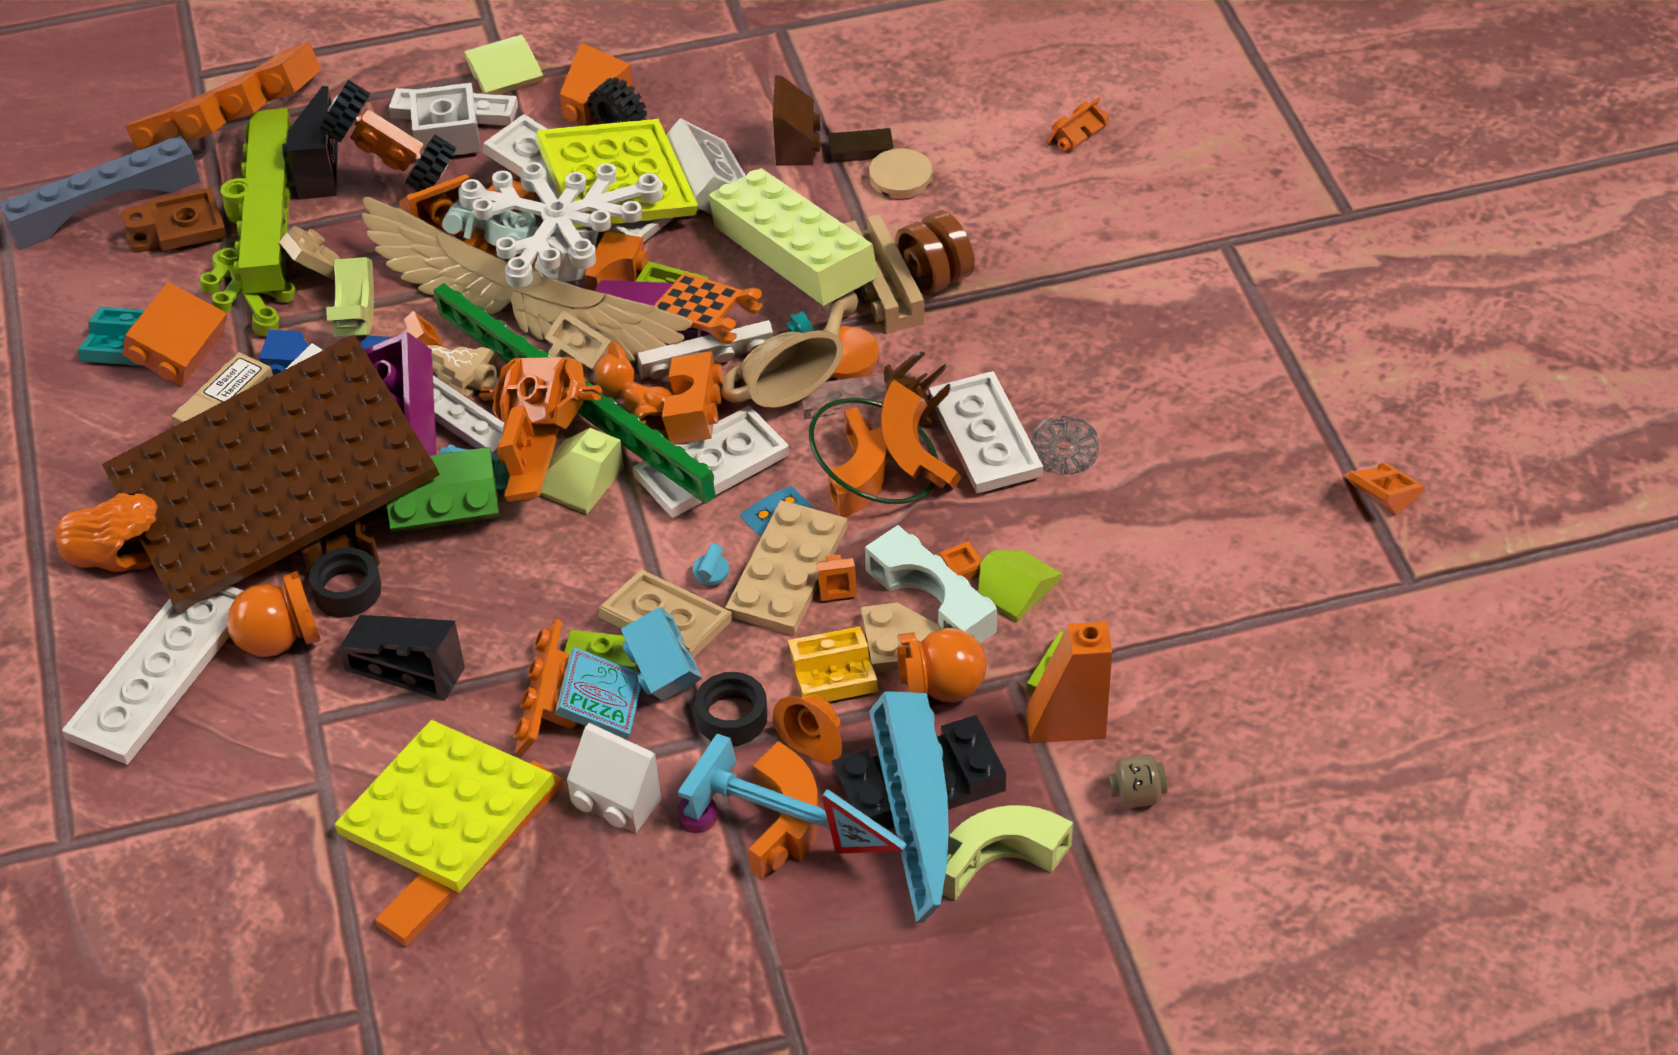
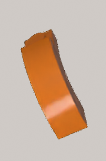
M778 741L753 765L755 785L818 807L817 786L812 772L807 764L787 746ZM781 813L778 820L748 849L750 872L763 880L772 870H777L784 864L788 854L801 862L815 842L819 825Z

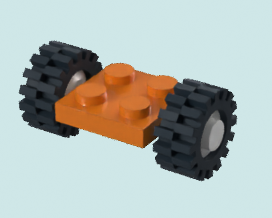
M348 79L340 94L333 100L327 110V115L318 129L341 143L355 121L354 125L356 127L349 138L355 141L354 143L359 149L367 153L373 152L382 158L386 166L394 170L400 169L405 172L413 161L415 165L404 183L418 192L434 186L443 175L457 148L434 134L421 153L420 149L423 143L369 109L366 110L364 115L360 114L358 116L371 93Z

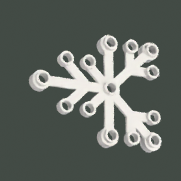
M530 162L523 167L520 173L521 185L526 191L536 192L543 203L520 198L513 188L512 174L508 171H498L492 176L493 188L498 192L486 190L478 180L470 179L464 181L459 188V200L462 207L473 209L474 217L479 220H486L493 215L514 209L541 215L543 223L534 236L515 241L511 237H502L496 242L497 255L502 259H510L505 267L507 284L512 287L522 288L528 286L533 281L531 264L537 255H539L540 264L544 269L552 270L560 266L559 250L550 247L547 243L554 230H560L570 246L568 249L570 265L577 269L590 268L596 263L595 246L588 239L581 238L573 223L603 232L611 227L610 216L622 218L629 223L637 222L642 217L641 205L638 202L628 201L622 204V206L613 203L637 197L644 203L658 202L663 197L662 181L657 175L648 173L642 175L635 185L605 193L609 185L617 179L616 167L605 163L597 167V179L584 199L574 202L578 194L586 189V177L580 172H572L566 176V189L557 200L548 186L545 168L540 163ZM592 211L591 214L582 213V212ZM522 253L519 257H514L516 254Z

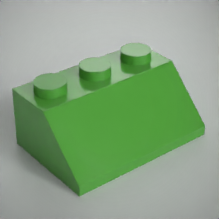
M491 448L431 455L430 457L440 475L387 503L389 524L393 533L501 518Z

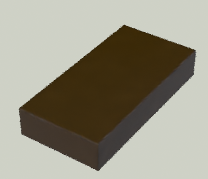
M891 128L828 133L831 162L874 159L880 153L894 149Z

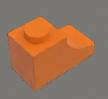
M605 231L596 249V263L592 267L587 268L584 273L585 288L594 291L601 280L636 281L648 262V252L644 251L643 237Z

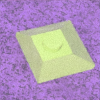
M589 428L564 440L551 457L540 496L587 515L624 469L620 439Z

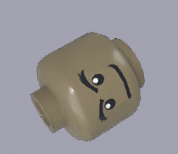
M1151 755L1121 758L1115 764V773L1108 774L1111 797L1119 796L1120 803L1125 808L1155 805L1161 800V795L1167 793V781L1163 763H1156V760Z

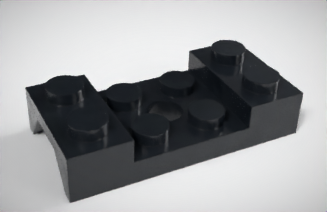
M977 715L942 725L941 735L937 736V740L943 750L942 761L948 810L1005 792L1006 771ZM869 749L832 760L833 781L835 785H841L849 804L886 830L894 828L895 825L879 755L872 757Z

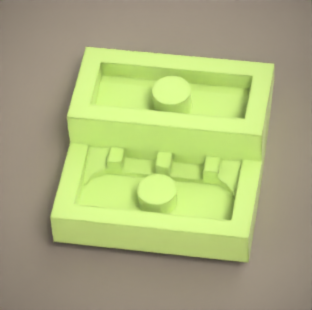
M522 35L464 51V56L474 80H478L483 94L500 95L543 82L542 71Z

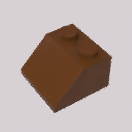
M775 75L773 101L776 165H814V152H820V133H815V131H821V113L814 111L813 98L783 76Z

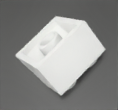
M472 83L409 90L413 136L416 140L423 143L420 149L421 153L434 134L457 148L454 155L481 152Z
M588 723L584 729L567 778L571 803L583 812H592L605 818L608 823L616 828L624 827L637 833L661 801L655 753Z

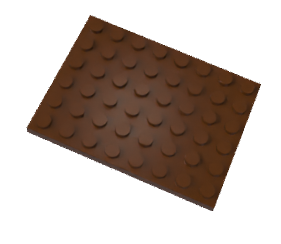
M355 335L320 351L102 464L116 494L122 492L128 495L145 494L154 499L158 505L154 514L156 521L150 526L148 531L143 532L138 537L178 613L440 475L433 460Z

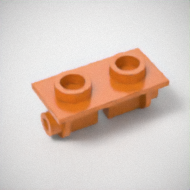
M1097 97L1090 103L1087 101L1082 102L1073 111L1072 116L1069 118L1062 116L1051 127L1053 133L1048 139L1047 144L1049 145L1057 140L1058 147L1062 151H1072L1088 138L1081 129L1091 137L1106 127L1109 115L1106 111L1100 110L1097 107L1101 97Z

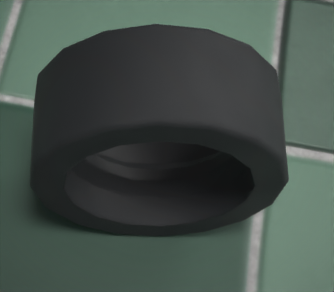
M348 547L326 552L314 562L309 572V584L314 601L319 609L329 615L350 617L363 613L376 603L381 594L382 583L378 566L374 558L364 550ZM355 572L366 576L362 584L346 592H334L324 588L329 580L342 573Z
M723 672L714 675L702 683L695 694L696 723L701 733L710 741L714 739L716 734H720L730 738L732 745H741L752 741L761 734L767 723L766 693L761 683L750 675L741 672ZM727 697L743 698L754 705L753 710L748 715L737 720H722L709 713V708L714 703Z

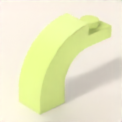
M367 257L334 259L335 305L334 307H326L327 321L333 323V336L369 335L372 329L374 311L372 260Z
M1022 805L996 807L968 818L949 835V855H947V868L942 895L955 901L982 866L1000 858L1012 857L1023 859L1052 873L1072 846L1073 822L1053 812Z

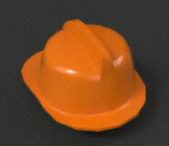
M816 695L804 697L786 696L779 699L774 706L772 717L779 737L787 746L827 765L832 764V760L840 758L842 751L841 735L838 730L840 728V718L826 699Z

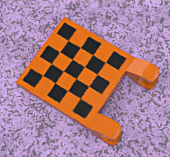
M683 273L654 306L688 318L692 321L691 327L709 332L719 341L730 344L737 337L736 333L730 332L736 327V321L732 318H724L725 315L736 303L749 313L755 314L759 312L763 304L756 301L762 297V291L758 288L741 290Z

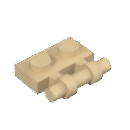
M564 310L544 337L553 344L548 352L551 358L565 357L566 354H569L575 360L582 363L583 373L586 372L588 367L594 371L598 361L607 354L608 345L611 340ZM585 378V381H588L592 384V382L589 379Z

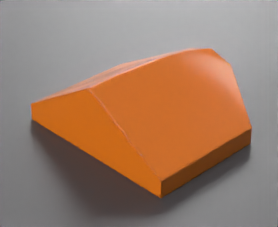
M1380 463L1377 468L1358 471L1351 470L1349 473L1343 474V477L1358 490L1395 515H1398L1425 488V485L1387 463Z

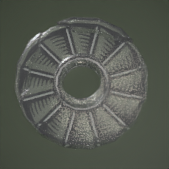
M1061 416V420L1054 421L1053 417L1046 419L1035 426L1030 435V442L1043 465V469L1054 474L1073 475L1083 472L1095 463L1099 455V439L1097 438L1096 430L1086 421L1076 417ZM1060 442H1068L1071 443L1072 446L1064 448L1058 446L1057 444Z

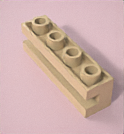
M881 215L867 217L868 230L860 231L856 221L843 223L873 244L878 278L862 285L861 292L864 299L871 302V310L875 321L881 322L886 334L924 324V298Z

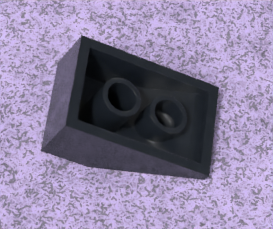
M322 86L289 128L288 143L282 145L284 162L291 165V168H288L290 187H296L298 199L337 196L339 142L318 129L332 104L328 86Z

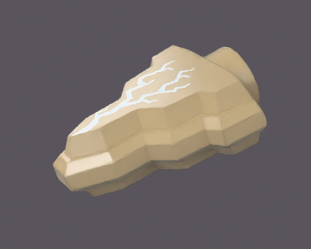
M426 345L432 349L433 373L437 374L439 380L466 398L470 399L482 387L493 386L497 375L495 368L499 355L497 351L485 347L471 349L462 346L450 350L438 345Z

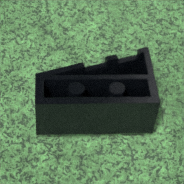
M360 615L339 647L345 671L443 701L447 699L465 669L456 623L453 620Z

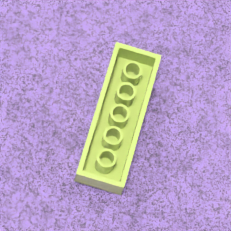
M762 168L753 170L746 176L732 183L724 184L720 189L708 194L715 228L823 306L878 278L874 249L871 242Z

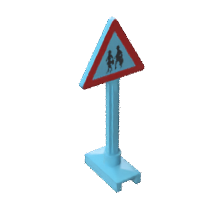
M716 734L678 790L679 797L689 800V803L683 810L684 815L699 820L715 794L719 793L725 796L734 795L808 823L828 828L831 833L834 849L839 854L902 852L906 847L904 841L830 790H826L822 795L824 811L820 807L737 778L736 774L731 773V770L737 763L731 739L720 734Z

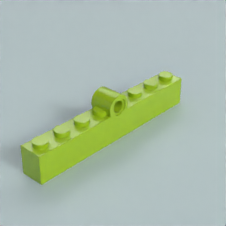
M288 108L261 110L250 114V124L245 125L247 143H243L246 161L242 162L243 178L231 179L220 188L227 219L237 223L240 241L235 242L238 261H234V274L236 281H242L245 294L285 290L287 251L279 242L288 232L291 187L288 168H291V165L284 162L282 145L288 143V130L292 126Z

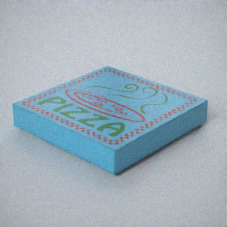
M574 647L569 655L555 714L585 726L591 723L626 740L631 732L641 688L638 675L641 673Z

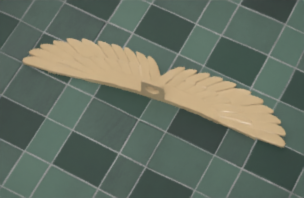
M371 197L363 198V204L370 213H362L363 221L368 228L374 230L367 231V235L373 242L380 245L375 247V251L383 257L390 259V261L386 262V265L394 271L403 273L401 275L402 280L422 284L418 287L419 291L429 295H434V289L444 283L454 291H460L474 305L484 308L490 316L502 311L511 302L514 316L520 329L525 333L531 332L539 340H544V336H546L564 310L609 340L619 344L626 353L628 361L634 362L636 360L635 355L638 356L639 352L681 342L684 339V335L677 331L687 330L692 326L690 319L658 309L657 306L546 277L533 266L532 283L522 288L512 287L506 282L505 267L508 262L468 245L400 208H394Z

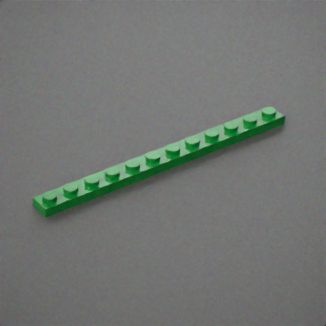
M444 283L434 289L439 315L485 348L497 351L498 357L506 363L514 358H551L547 352L540 351L531 345L524 336L517 335L511 331L503 321H497L487 314L484 308L479 305L476 306L467 300L460 291H454ZM585 381L586 386H593L590 382ZM598 394L602 396L600 400L583 401L582 406L577 412L579 415L607 435L620 439L621 445L704 504L716 497L713 482L714 474L707 464L699 463L689 456L684 448L672 444L664 438L661 432L656 429L652 430L642 423L637 415L628 413L618 406L611 397L607 398L603 394Z

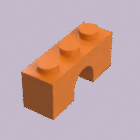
M712 351L673 357L671 359L669 380L674 395L665 397L662 413L669 441L675 445L712 439L713 425L718 424L716 404L721 403L719 385L724 383L721 364H715Z

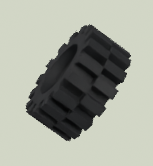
M617 77L613 79L608 78L590 93L587 100L590 102L588 109L593 110L591 116L598 119L597 125L646 120L647 111L643 110L646 108L644 102L639 101L642 98L639 93L635 95L633 92L635 88L632 85L627 87L625 80L622 79L619 82Z

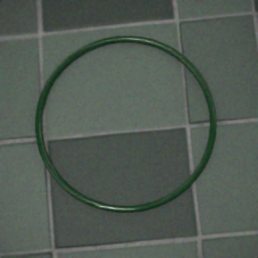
M843 398L825 404L815 413L809 427V442L812 452L823 470L846 490L878 503L905 504L923 498L934 488L935 484L930 482L928 487L921 493L903 499H887L873 496L855 489L841 480L821 458L815 444L814 429L818 418L823 412L833 406L845 403H862L879 408L883 407V403L864 398ZM918 426V433L928 445L932 456L938 459L931 440Z

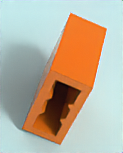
M167 282L125 334L123 355L128 357L133 363L143 365L158 373L163 379L183 386L224 333L227 313Z

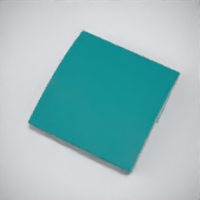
M99 307L88 321L90 334L78 348L79 360L84 362L143 366L133 363L128 357L124 356L123 347L125 334L145 310Z

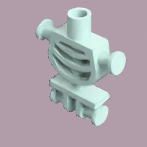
M459 199L451 206L442 222L446 232L455 234L459 231H464V238L470 239L476 228L484 229L485 239L488 243L495 246L497 240L502 237H511L515 241L534 236L539 227L534 226V215L524 211L520 213L507 211L493 215L486 220H479L474 217L473 209H466L460 205Z

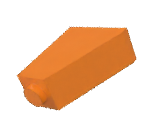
M582 43L578 47L560 91L563 118L580 126L592 125L598 119L592 118L591 113L593 110L588 109L590 102L587 100L590 93L608 78L613 79L614 77L619 78V82L622 79L625 80L627 87L633 86L631 65Z

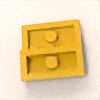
M860 626L788 640L792 664L802 697L816 695L829 702L879 692L877 677L869 659L868 645Z

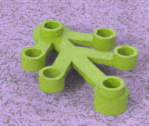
M224 248L214 253L212 264L215 268L212 272L201 274L199 284L201 291L214 293L211 305L227 313L231 311L232 303L241 293L253 312L252 330L254 333L267 336L269 329L279 330L280 318L276 310L265 306L258 293L245 294L242 281H236L234 274V261H238L236 249ZM225 277H231L232 281L223 292H218L220 282ZM285 281V290L260 293L275 297L280 302H291L295 297V286Z

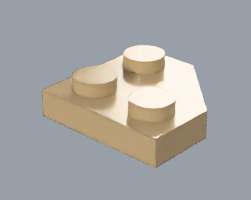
M297 226L292 227L279 243L294 261L335 281L334 259H340V257L323 245L325 239L312 229L305 231Z
M898 602L861 607V618L869 650V659L875 673L898 670L897 647L901 646V644L898 642L897 634L914 632L917 640L921 642L929 633L941 629L938 624Z

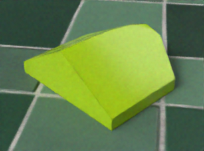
M993 550L986 555L980 564L978 593L990 598L999 612L1018 622L1062 579V573L1024 550Z

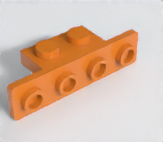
M525 405L511 408L508 420L504 423L501 442L497 444L499 460L501 463L506 464L510 475L504 494L507 502L517 500L529 501L540 496L560 429L555 424L532 425Z
M556 618L547 629H540L534 642V649L538 651L527 672V678L531 679V682L520 703V708L524 709L523 717L518 721L513 734V738L517 739L515 754L523 756L536 741L541 718L570 730L577 724L575 721L555 714L570 655L557 649L562 621Z

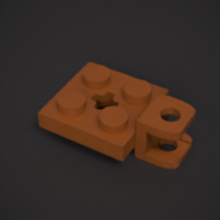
M212 187L148 200V204L130 207L121 212L127 241L132 252L158 249L160 246L161 250L164 251L226 237L225 227ZM134 217H141V218H142V219H140V220H138V221H132V220H131V219L134 218ZM139 237H146L143 241H136Z

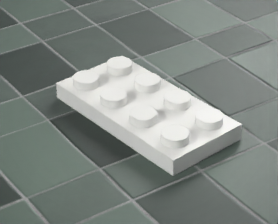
M994 371L929 388L930 399H932L947 384L951 386L949 395L939 404L935 411L976 494L1043 476V465Z
M750 405L718 421V424H714L712 439L675 444V446L684 448L688 455L699 463H705L710 467L714 474L715 495L790 455L789 445ZM643 461L633 466L634 477L671 518L702 503L647 462Z

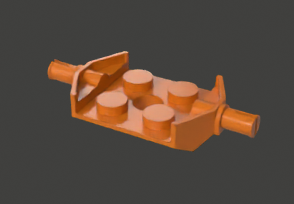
M571 357L514 358L501 368L499 381L495 384V387H482L480 391L484 393H479L482 401H494L492 411L495 417L504 423L508 420L511 408L525 405L532 425L555 424L563 429H567L582 406L583 401L600 400L602 397L598 395L602 394V389L599 385L586 386L582 363ZM535 386L534 391L529 395L530 388Z

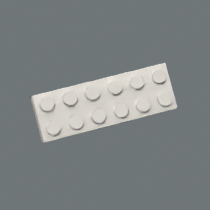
M523 114L483 143L482 153L521 177L520 173L527 163H540L547 172L548 186L557 200L559 199L557 190L536 142L537 130H545L547 128ZM673 218L611 224V227L606 231L643 237L644 243Z
M229 586L180 613L176 611L169 599L61 730L65 740L128 765L230 637L227 625L228 611L236 596L243 592V590Z

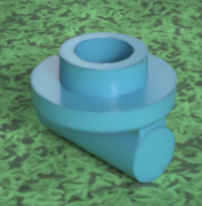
M711 544L706 555L698 558L693 564L695 579L704 585L719 584L729 575V564L721 556L723 548L720 545Z

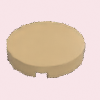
M901 148L882 152L870 164V184L876 192L882 194V191L888 193L890 198H912L922 194L926 190V186L931 184L933 180L932 163L925 155L915 150Z

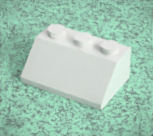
M680 118L666 136L698 204L697 211L701 209L712 215L708 194L720 189L722 185L732 183L746 175L725 140Z

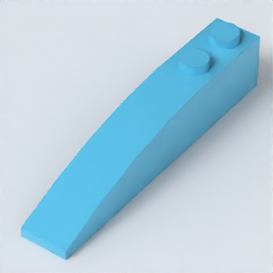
M884 691L869 710L896 834L899 839L906 843L901 856L916 923H924L941 905L947 868L949 826L948 799L942 761L943 750L937 740L934 728V713L929 707L927 694Z

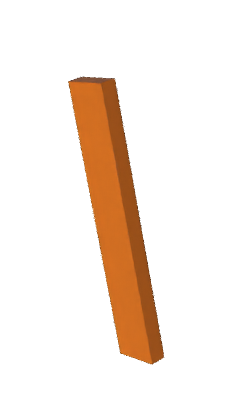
M534 760L530 763L552 773L555 784L477 874L564 787L562 777ZM419 874L375 918L376 926L407 947L459 892Z

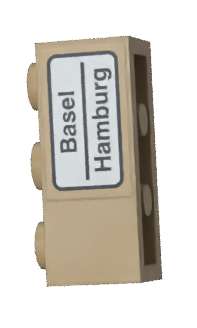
M239 352L206 384L202 385L184 405L177 409L172 415L174 426L272 377L271 367Z

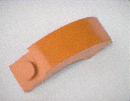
M893 379L885 395L881 414L882 432L889 452L898 465L916 482H918L924 471H927L925 478L942 489L947 484L955 489L962 478L960 474L926 452L919 441L918 423L923 411L927 407V403L922 397Z
M858 407L844 410L845 435L851 445L854 456L845 464L833 468L831 471L855 489L877 496L884 486L887 476V445L884 440L882 427L873 430L869 419H863ZM828 475L829 496L839 516H850L872 502L846 490Z

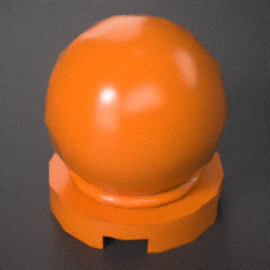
M298 571L283 575L285 584L281 588L271 584L253 585L236 596L227 616L228 633L235 645L254 656L270 657L277 656L290 649L297 637L300 639L304 637L306 645L321 641Z
M943 628L929 633L920 642L917 640L914 632L897 634L898 642L901 644V646L897 647L900 684L908 683L909 692L926 693L940 702H958L972 696L984 681L987 658L983 646L974 635L962 629Z

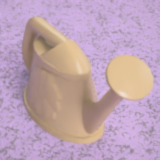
M854 290L824 306L822 305L826 313L830 315L823 331L781 333L758 345L747 355L742 363L724 375V383L721 384L723 398L727 402L732 403L752 399L760 406L774 408L797 402L821 387L834 373L842 358L843 344L838 336L842 318L850 316L857 308L858 299ZM740 379L746 383L744 387L737 389L734 387V384Z

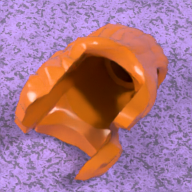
M122 492L93 508L78 509L67 513L59 520L55 530L58 553L68 564L80 568L99 567L114 573L148 568L152 563L146 552L117 557L116 553L123 546L124 541L131 543L140 540L138 536L149 530L150 526L156 521L154 514L158 505L154 499L145 494L128 495Z

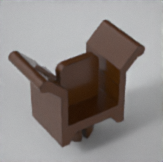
M364 515L302 549L308 575L314 562L325 554L324 546H326V552L337 548H355L354 541L358 542L360 550H364L374 558L377 566L380 565L375 539L364 535V531H366Z

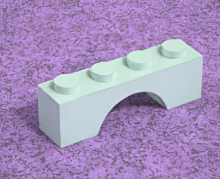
M897 525L865 547L866 571L887 590L916 588L929 592L941 602L942 605L939 609V626L941 629H962L974 635L979 643H982L997 632V608L993 601L973 589L965 577L954 573L946 566L940 556L933 555L922 546L915 535L908 534Z

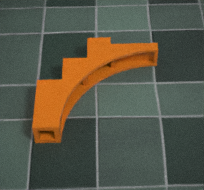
M306 42L282 50L260 66L211 91L171 108L129 122L125 125V128L136 151L180 135L186 142L215 133L228 121L255 113L268 101L297 92L322 69L310 42Z

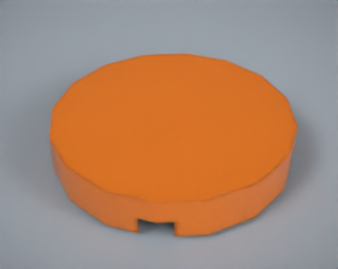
M841 326L838 337L842 340L843 354L838 367L831 377L837 378L839 382L857 381L870 375L874 370V366L878 363V343L869 332L861 328Z

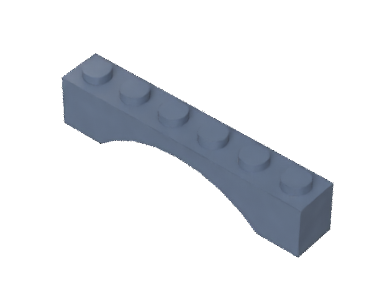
M180 135L143 150L135 151L119 159L108 161L87 171L76 173L52 184H46L28 193L14 196L9 200L1 202L0 208L10 235L18 249L22 250L50 239L58 228L73 214L105 196L138 189L160 190L172 193L200 182L193 153Z

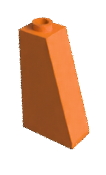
M1108 621L1067 625L1026 707L1029 743L1106 739L1112 664V647Z

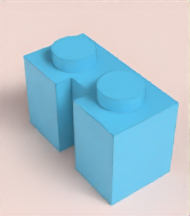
M658 607L621 629L626 640L622 643L624 651L633 663H637L641 674L638 675V680L648 695L653 694L665 701L703 679L691 653L684 646V639L673 616L667 611Z

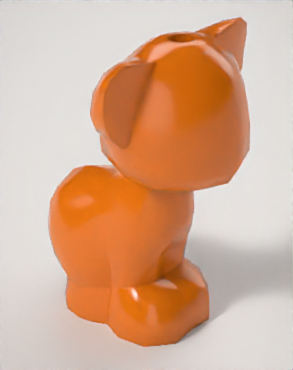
M611 341L608 345L607 354L598 361L594 368L596 385L601 387L602 394L607 398L616 399L621 397L628 411L637 415L641 422L652 430L656 429L661 433H665L666 428L662 419L665 397L673 395L664 387H646L634 382V369L626 358V353L619 344Z

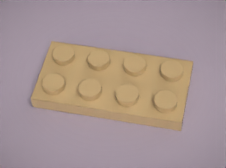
M780 500L725 607L726 610L732 612V618L795 636L819 587L817 563L826 562V556L835 554L848 528L847 518Z

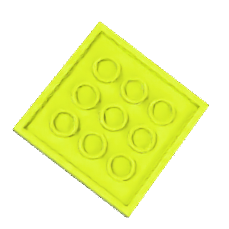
M659 119L537 130L536 142L559 198L566 189V176L572 172H580L586 177V189L578 194L574 202L584 199L597 179V167L608 163L616 167L617 179L609 185L605 193L635 185L642 175L648 173L657 175L662 181L663 197L658 202L644 203L637 197L613 203L622 206V204L628 201L638 202L641 205L642 217L639 221L697 214L698 204ZM586 211L582 213L591 214L592 211ZM610 216L611 224L627 223L622 218ZM573 223L575 228L587 227Z
M430 720L337 820L334 826L338 835L460 893L552 788L555 782L552 773L434 720Z

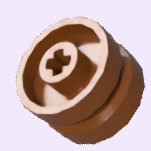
M945 210L936 211L924 217L921 223L918 221L899 229L896 233L895 244L921 293L925 295L934 294L946 288L949 282L956 283L972 275L975 269L972 245L965 230L951 213Z

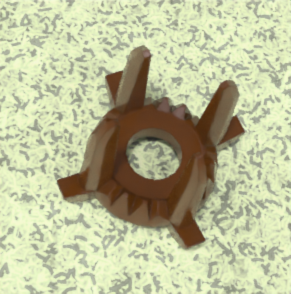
M920 351L914 353L894 370L890 365L885 366L884 381L886 383V393L894 379L922 397L927 403V407L920 417L919 424L929 425L935 422L929 415L949 395L951 386L947 384L932 399H930V395L925 393L929 390L932 383L945 371L948 366L947 363L938 368L925 380L924 378L928 375L927 373L918 378L915 376L910 377V374H906L925 355V352Z

